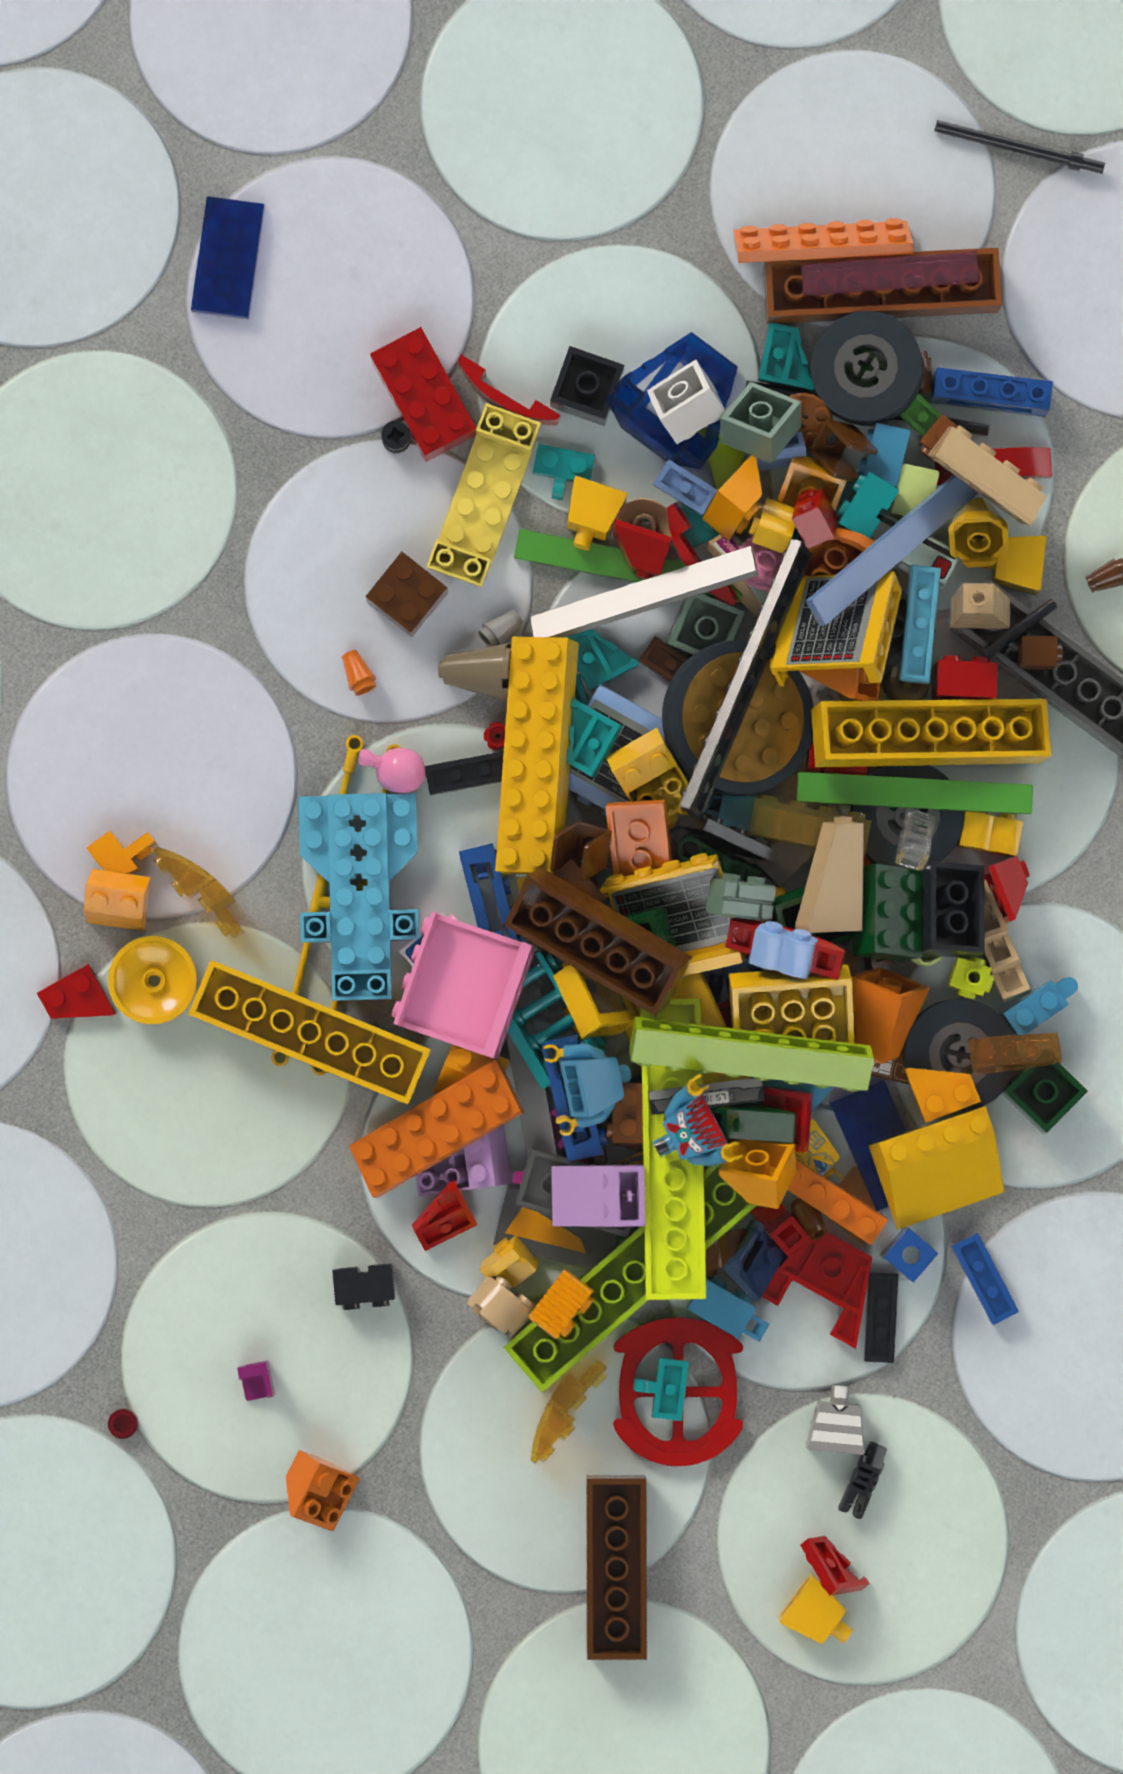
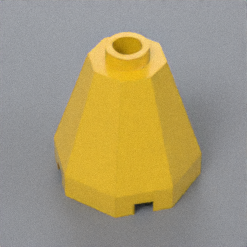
M973 498L960 509L948 528L950 555L954 558L956 556L962 560V564L968 568L993 566L1002 553L1005 555L1009 551L1008 523L994 506L984 498Z

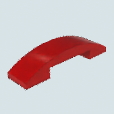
M462 354L458 358V365L469 384L489 404L541 422V425H558L560 422V414L537 400L534 401L530 409L526 408L483 381L486 377L485 368Z
M1013 447L993 449L996 452L994 458L1001 463L1007 460L1020 470L1017 475L1023 477V479H1028L1029 477L1032 479L1053 477L1050 448ZM934 460L935 470L939 471L937 485H942L953 474Z
M675 502L667 507L669 529L678 555L685 567L702 561L683 533L692 525L679 504ZM731 585L708 591L717 599L731 606L740 600Z
M732 918L729 924L725 947L751 955L755 930L761 923L765 924V922ZM784 926L782 927V928H784V929H786V930H788V931H792V932L795 930V929H791V928L784 927ZM813 936L818 939V942L815 944L810 972L838 980L845 950L826 940Z
M780 1203L778 1209L757 1205L750 1212L757 1221L765 1226V1231L787 1257L791 1256L811 1239L782 1203Z

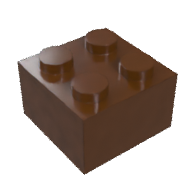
M401 551L365 598L371 606L409 636L413 637L448 594V587Z

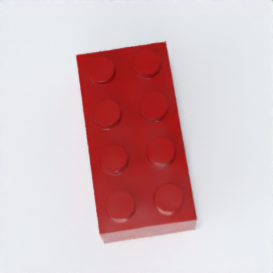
M422 327L370 353V359L405 425L408 427L425 462L476 436V427Z

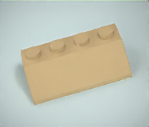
M959 425L956 429L948 427L928 456L1020 524L1030 526L1047 497L1041 492L1044 487L1030 477L1026 481L1017 475L1020 470L1009 461L1005 460L1004 463L994 458L996 452L986 444L981 443L980 446L970 440L973 435Z

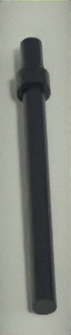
M937 120L934 132L1068 165V169L1076 171L1084 169L1103 174L1105 162L1083 157L1084 154L1072 151V154L939 120Z

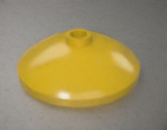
M145 936L129 942L116 954L109 969L108 987L113 1002L125 1016L144 1024H162L177 1018L188 1008L196 992L197 972L192 958L178 943L165 937ZM157 975L160 978V983L158 986L153 987L150 984V978Z

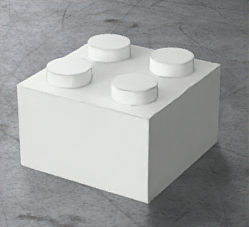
M694 360L647 390L660 421L676 444L691 438L705 426L715 423L726 411L713 383L697 360Z

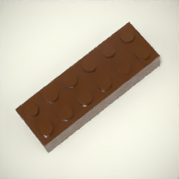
M541 866L527 876L504 923L506 927L655 1017L668 1006L693 958Z
M586 1475L587 1660H647L646 1475Z

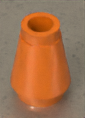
M357 650L349 651L341 657L349 690L354 691L356 696H360L372 691L376 687L375 675Z

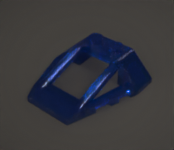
M690 332L654 358L644 362L639 368L623 376L606 400L620 427L667 462L669 459L679 466L701 470L718 445V436L721 429L720 419L708 425L704 437L696 432L691 438L676 444L659 417L646 408L651 401L647 392L648 389L669 377L679 362L686 366L697 360L713 383L726 409L738 366L693 332ZM662 365L644 391L637 387L641 381Z

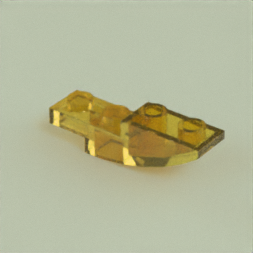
M156 847L153 850L157 855L153 860L163 873L169 871L175 879L171 882V885L181 897L186 894L190 899L200 893L201 897L198 901L207 913L212 910L219 918L215 923L225 937L231 934L233 938H237L245 932L227 909L236 900L221 883L199 865L177 853L160 847Z
M599 1358L579 1379L569 1372L550 1397L541 1414L532 1443L530 1460L534 1464L539 1459L542 1462L546 1461L555 1451L552 1445L559 1437L564 1441L576 1428L572 1425L575 1417L568 1410L571 1407L577 1410L587 1399L584 1393L591 1385L596 1389L607 1377L604 1373L607 1366Z

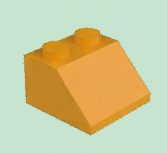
M751 455L717 491L702 518L728 541L736 533L741 536L751 524L750 520L760 509L757 503L762 496L756 457Z
M807 455L791 458L776 501L794 508L796 499H798L802 492L808 489L816 491L823 487L834 511H836L847 480L832 477L816 458Z
M92 869L85 886L83 911L86 922L145 932L151 877Z
M452 1044L433 1092L436 1094L495 1059ZM499 1056L498 1060L506 1072L510 1060Z
M735 1139L734 1142H738L739 1145L733 1146V1154L735 1156L743 1155V1157L733 1162L723 1163L719 1169V1176L749 1204L778 1209L796 1173L795 1144Z

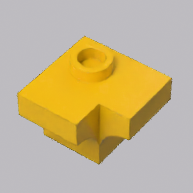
M515 1235L510 1240L504 1238L493 1248L494 1252L482 1261L480 1267L481 1273L486 1278L499 1275L515 1288L537 1270L538 1260Z

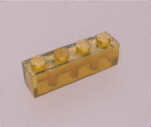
M761 795L760 799L755 798L753 801L747 836L816 849L823 822H834V817L845 815L836 814L837 809L832 807L819 806L818 810L807 808V803L790 800L788 805L778 803L777 797ZM848 811L847 816L852 817V822L863 823L864 857L872 820H866L865 814Z

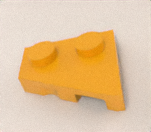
M916 1068L904 1069L924 1123L981 1102L970 1074Z

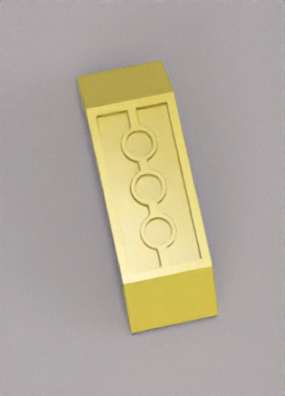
M487 403L485 404L476 429L474 443L439 539L435 541L426 568L482 588L529 464L541 422Z

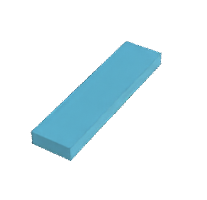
M914 564L910 566L899 681L929 684L941 568Z

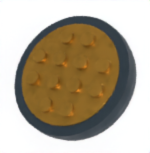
M724 641L700 650L681 665L666 690L662 707L664 738L679 767L690 779L693 775V767L699 761L703 752L704 741L711 733L715 723L716 712L721 708L726 697L727 686L733 680L737 671L738 660L744 654L749 641ZM772 649L713 790L715 793L729 796H750L770 790L784 782L797 770L810 748L813 738L811 709L814 706L809 688L799 671H788V678H786L784 686H779L775 675H772L770 669V660L775 655V649Z

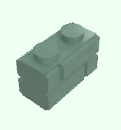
M723 873L722 879H710L708 891L710 896L707 898L706 906L707 913L763 921L772 920L774 907L772 903L775 900L776 888L773 885L765 884L766 878L748 876L747 882L740 881L741 875Z

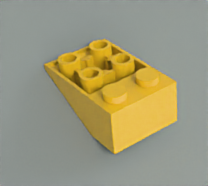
M658 728L606 756L612 773L630 802L666 800L669 829L676 826L679 814L689 815L680 807L682 793L688 787L689 781L673 757Z

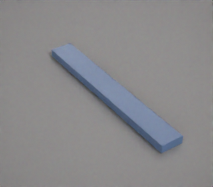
M953 474L806 600L818 624L823 626L832 621L978 495V492Z

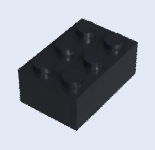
M929 861L917 866L916 869L922 870L921 955L972 958L984 954V866Z

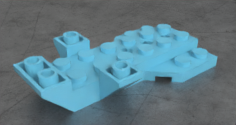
M416 793L334 794L298 797L300 856L330 884V912L300 913L301 943H331L332 1001L392 999L391 941L420 939L419 909L390 910L389 891L390 881L418 853ZM360 816L361 820L366 822V827H361L362 831L355 832V828L350 826V821H354V817ZM355 846H361L362 850L367 851V856H362V861H356L355 856H350L351 850H355ZM357 875H362L363 880H368L367 886H363L361 891H357L356 886L351 885L352 879L356 880Z

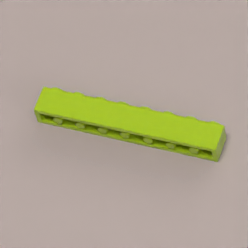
M635 1017L629 1047L631 1062H635L640 1066L660 1065L671 1070L693 1069L702 1074L718 1072L730 1077L750 1076L760 1081L775 1079L783 1080L792 1085L808 1083L819 1088H828L829 1086L840 1087L850 1092L858 1090L868 1091L874 1062L870 1045Z

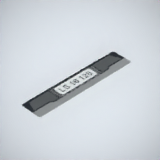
M755 1078L698 1085L700 1088L709 1085V1089L702 1094L710 1108L764 1101L762 1081ZM684 1087L650 1091L651 1113L653 1115L664 1114L674 1095Z

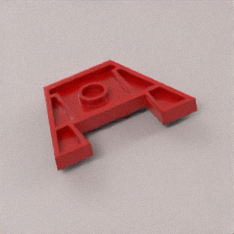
M827 1232L820 1239H810L779 1265L762 1298L779 1306L792 1280L843 1308L829 1335L856 1349L872 1256Z

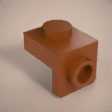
M941 414L926 434L918 441V444L922 446L919 451L931 461L933 459L928 454L948 427H954L955 429L958 427L944 414Z

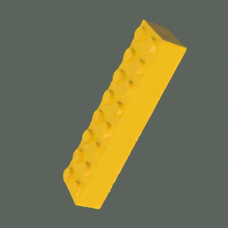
M512 636L496 872L507 875H529L540 866L553 874L557 872L550 871L554 836L566 829L570 776L567 752L570 746V739L568 737L569 725L572 723V708H570L571 700L575 699L579 643L569 638Z
M1047 699L821 701L811 709L815 767L1040 764L1052 756Z
M213 960L209 962L188 1013L190 1016L407 1105L410 1104L431 1053V1049Z

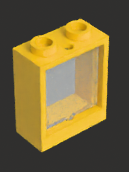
M566 962L562 965L563 969L553 976L582 1039L621 1034L634 1025V1019L638 1016L631 1001Z

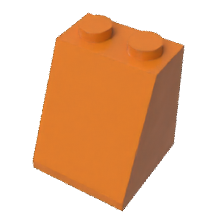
M864 668L799 670L848 698L859 701H879L880 683H870Z
M882 967L851 976L854 1044L870 1045L874 1062L884 1064L898 1058L928 994L929 987Z

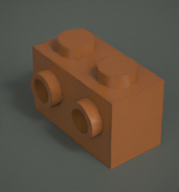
M622 1083L624 1097L615 1103V1108L612 1110V1120H607L606 1138H612V1146H642V1083Z

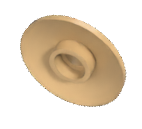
M649 498L633 499L627 502L617 515L616 519L671 537L668 510L658 501ZM641 519H649L651 524H644Z

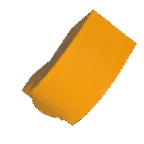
M108 831L86 847V849L98 865L106 871L132 875L140 871L134 860L139 858L142 861L155 851L152 847L157 842L150 833L146 832L124 848L115 834Z

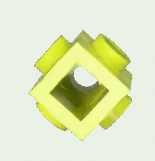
M957 957L954 959L946 987L958 990L957 995L966 999L974 1000L975 996L982 997L984 992L989 993L994 980V976L990 975L992 968L985 966L986 961L977 957H972L968 960ZM970 973L975 977L974 983L968 979Z

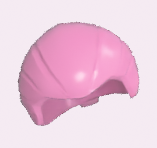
M394 748L385 752L382 756L375 755L368 749L360 751L358 763L362 766L376 769L377 780L384 789L397 794H406L417 790L423 784L426 775L425 764L421 756L415 751L407 748Z

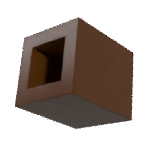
M1021 636L1018 639V669L1053 670L1057 667V662H1062L1063 649L1062 644H1058V636Z

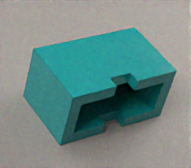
M871 472L868 473L867 477L862 474L852 488V490L857 492L851 502L845 500L837 513L841 517L839 524L851 531L863 534L869 539L881 522V520L876 518L880 510L883 508L887 511L900 491Z

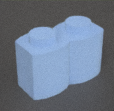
M767 921L765 924L761 923L755 930L749 963L761 968L777 970L793 977L807 978L811 973L810 968L814 948L818 939L811 936V933L806 930L795 929L792 932L782 928L783 926L777 922Z

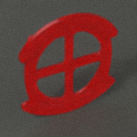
M675 1317L663 1318L638 1326L624 1334L614 1343L613 1348L615 1352L625 1354L619 1380V1403L622 1418L615 1419L613 1426L618 1436L631 1450L641 1457L658 1464L677 1467L690 1466L717 1456L738 1437L743 1429V1422L740 1419H735L737 1378L731 1353H741L743 1345L733 1335L705 1321ZM670 1343L673 1346V1359L683 1360L685 1344H697L713 1357L721 1372L722 1383L719 1386H686L685 1399L687 1397H718L722 1400V1408L717 1420L704 1435L696 1440L688 1441L684 1438L683 1414L682 1421L673 1420V1436L670 1440L665 1441L652 1435L643 1426L635 1411L634 1400L637 1397H654L653 1393L633 1390L634 1376L640 1362L650 1350L659 1344Z

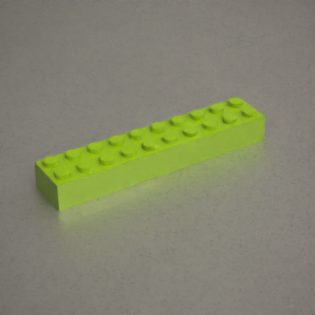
M722 1164L709 1167L704 1171L706 1250L757 1206L749 1204L719 1176V1169ZM641 1226L581 1279V1281L594 1290L590 1296L594 1299V1302L584 1314L580 1311L572 1320L576 1325L566 1338L560 1335L558 1339H555L537 1324L531 1322L503 1347L541 1393L546 1391L649 1301L646 1300L645 1226Z

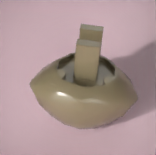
M893 666L892 670L883 675L880 684L891 700H924L926 698L929 684L899 681L900 666Z

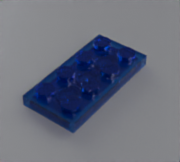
M207 196L191 304L192 312L249 320L265 211L263 203Z
M882 1080L868 1086V1091L858 1090L829 1103L876 1211L889 1207L868 1145L906 1133L887 1085Z

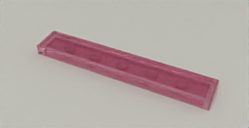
M976 251L801 265L800 267L803 296L975 283L979 281Z

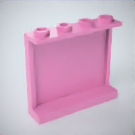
M432 911L430 917L426 916L421 928V933L424 934L421 945L417 944L412 953L411 961L414 962L411 973L407 972L403 979L401 987L405 990L401 1001L397 1000L394 1005L392 1017L395 1020L393 1024L498 1060L536 947Z

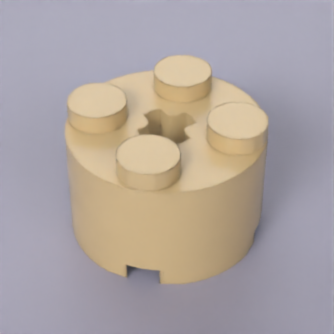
M488 1276L465 1304L473 1308L472 1311L496 1331H502L505 1334L504 1337L511 1341L529 1320L528 1316L535 1305L522 1294L516 1293L514 1295L509 1290L512 1286L501 1276Z

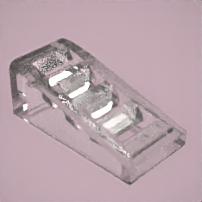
M907 808L896 854V864L918 871L924 870L930 855L936 816ZM911 822H912V823H915V824H918V825L925 826L926 828H922V827H919V826H916V825H912Z

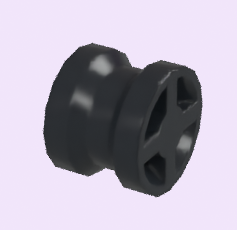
M391 421L383 427L381 439L387 451L393 454H400L409 448L411 435L404 423Z

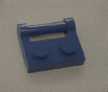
M750 1220L746 1227L747 1233L734 1256L728 1258L724 1269L751 1300H760L785 1254L765 1232V1226L761 1222ZM756 1242L754 1248L752 1249L750 1255L748 1256L746 1262H745L744 1265H743L742 1263L744 1262L745 1258L747 1257V1255H748L749 1251L751 1250L753 1244Z

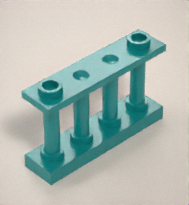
M546 950L535 954L540 963L529 969L523 987L547 973L555 989L521 1010L519 1008L515 1009L507 1031L542 1089L551 1086L545 1060H543L544 1056L540 1051L543 1042L553 1039L575 1025L571 1014L537 1035L534 1033L530 1034L525 1026L527 1019L561 998L564 1001L553 977L559 972L561 964L556 956ZM604 1036L583 1040L586 1044L603 1050L604 1053L608 1051L605 1047L607 1041ZM558 1059V1060L556 1061V1063H557V1067H558V1070H559V1069H560V1063H559V1059Z

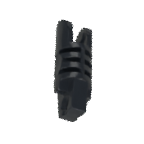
M872 1441L869 1443L864 1455H861L857 1461V1467L854 1468L850 1483L847 1485L839 1503V1511L848 1512L854 1503L857 1493H859L852 1513L855 1518H863L872 1497V1492L878 1483L879 1475H881L884 1468L883 1460L887 1452L886 1447Z

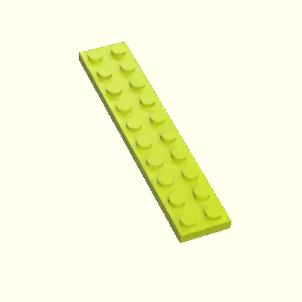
M671 999L668 1006L656 1017L642 1008L641 1017L701 1025V999ZM660 1065L642 1066L646 1300L707 1299L704 1166L691 1165L687 1159L681 1160L677 1150L663 1157L659 1156L653 1141L668 1134L662 1123L666 1118L665 1113L656 1115L651 1113L649 1097L650 1091L685 1087L688 1081L698 1074L701 1077L697 1079V1084L703 1085L702 1073L693 1069L671 1070Z

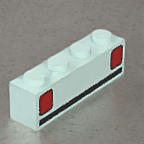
M880 511L876 518L881 520L872 537L875 540L879 539L898 520ZM928 537L896 564L894 568L908 576L912 564L941 568L939 587L943 588L959 557L956 556L954 558L950 555V547Z

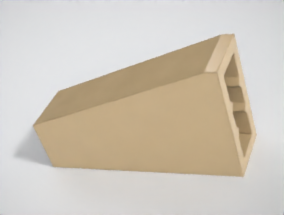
M963 583L951 598L950 628L1010 629V598L996 585L991 583Z
M837 816L834 817V822H823L795 929L806 930L810 933L862 931L863 823L852 822V817Z

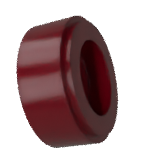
M121 1408L110 1415L108 1429L114 1437L126 1439L137 1431L138 1418L132 1410Z

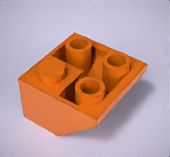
M299 1450L286 1475L290 1516L334 1532L360 1478L318 1456Z

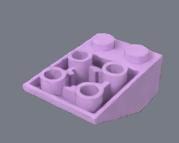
M504 1125L416 1176L418 1196L440 1194L453 1180H455L460 1191L512 1183Z
M644 1165L551 1166L552 1226H645Z

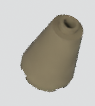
M511 643L445 655L444 660L439 662L438 676L443 678V682L446 685L507 701Z

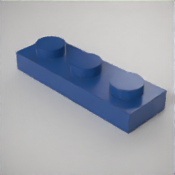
M976 1232L951 1245L991 1325H995L1018 1313L1019 1310L979 1234Z

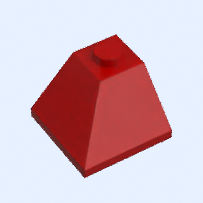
M616 519L613 536L630 570L636 573L635 577L646 580L661 575L672 537Z
M1018 856L984 869V879L989 885L1005 923L1016 920L1028 885L1026 878L1030 877L1024 860L1019 861Z

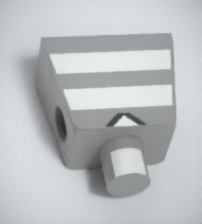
M832 1384L830 1401L817 1400L806 1440L807 1449L864 1455L861 1406L848 1403L850 1386Z

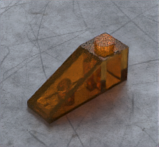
M1058 1033L1005 1035L968 1040L974 1075L1062 1063Z

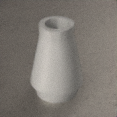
M511 609L508 613L482 624V629L478 633L487 647L504 644L523 621L514 609Z

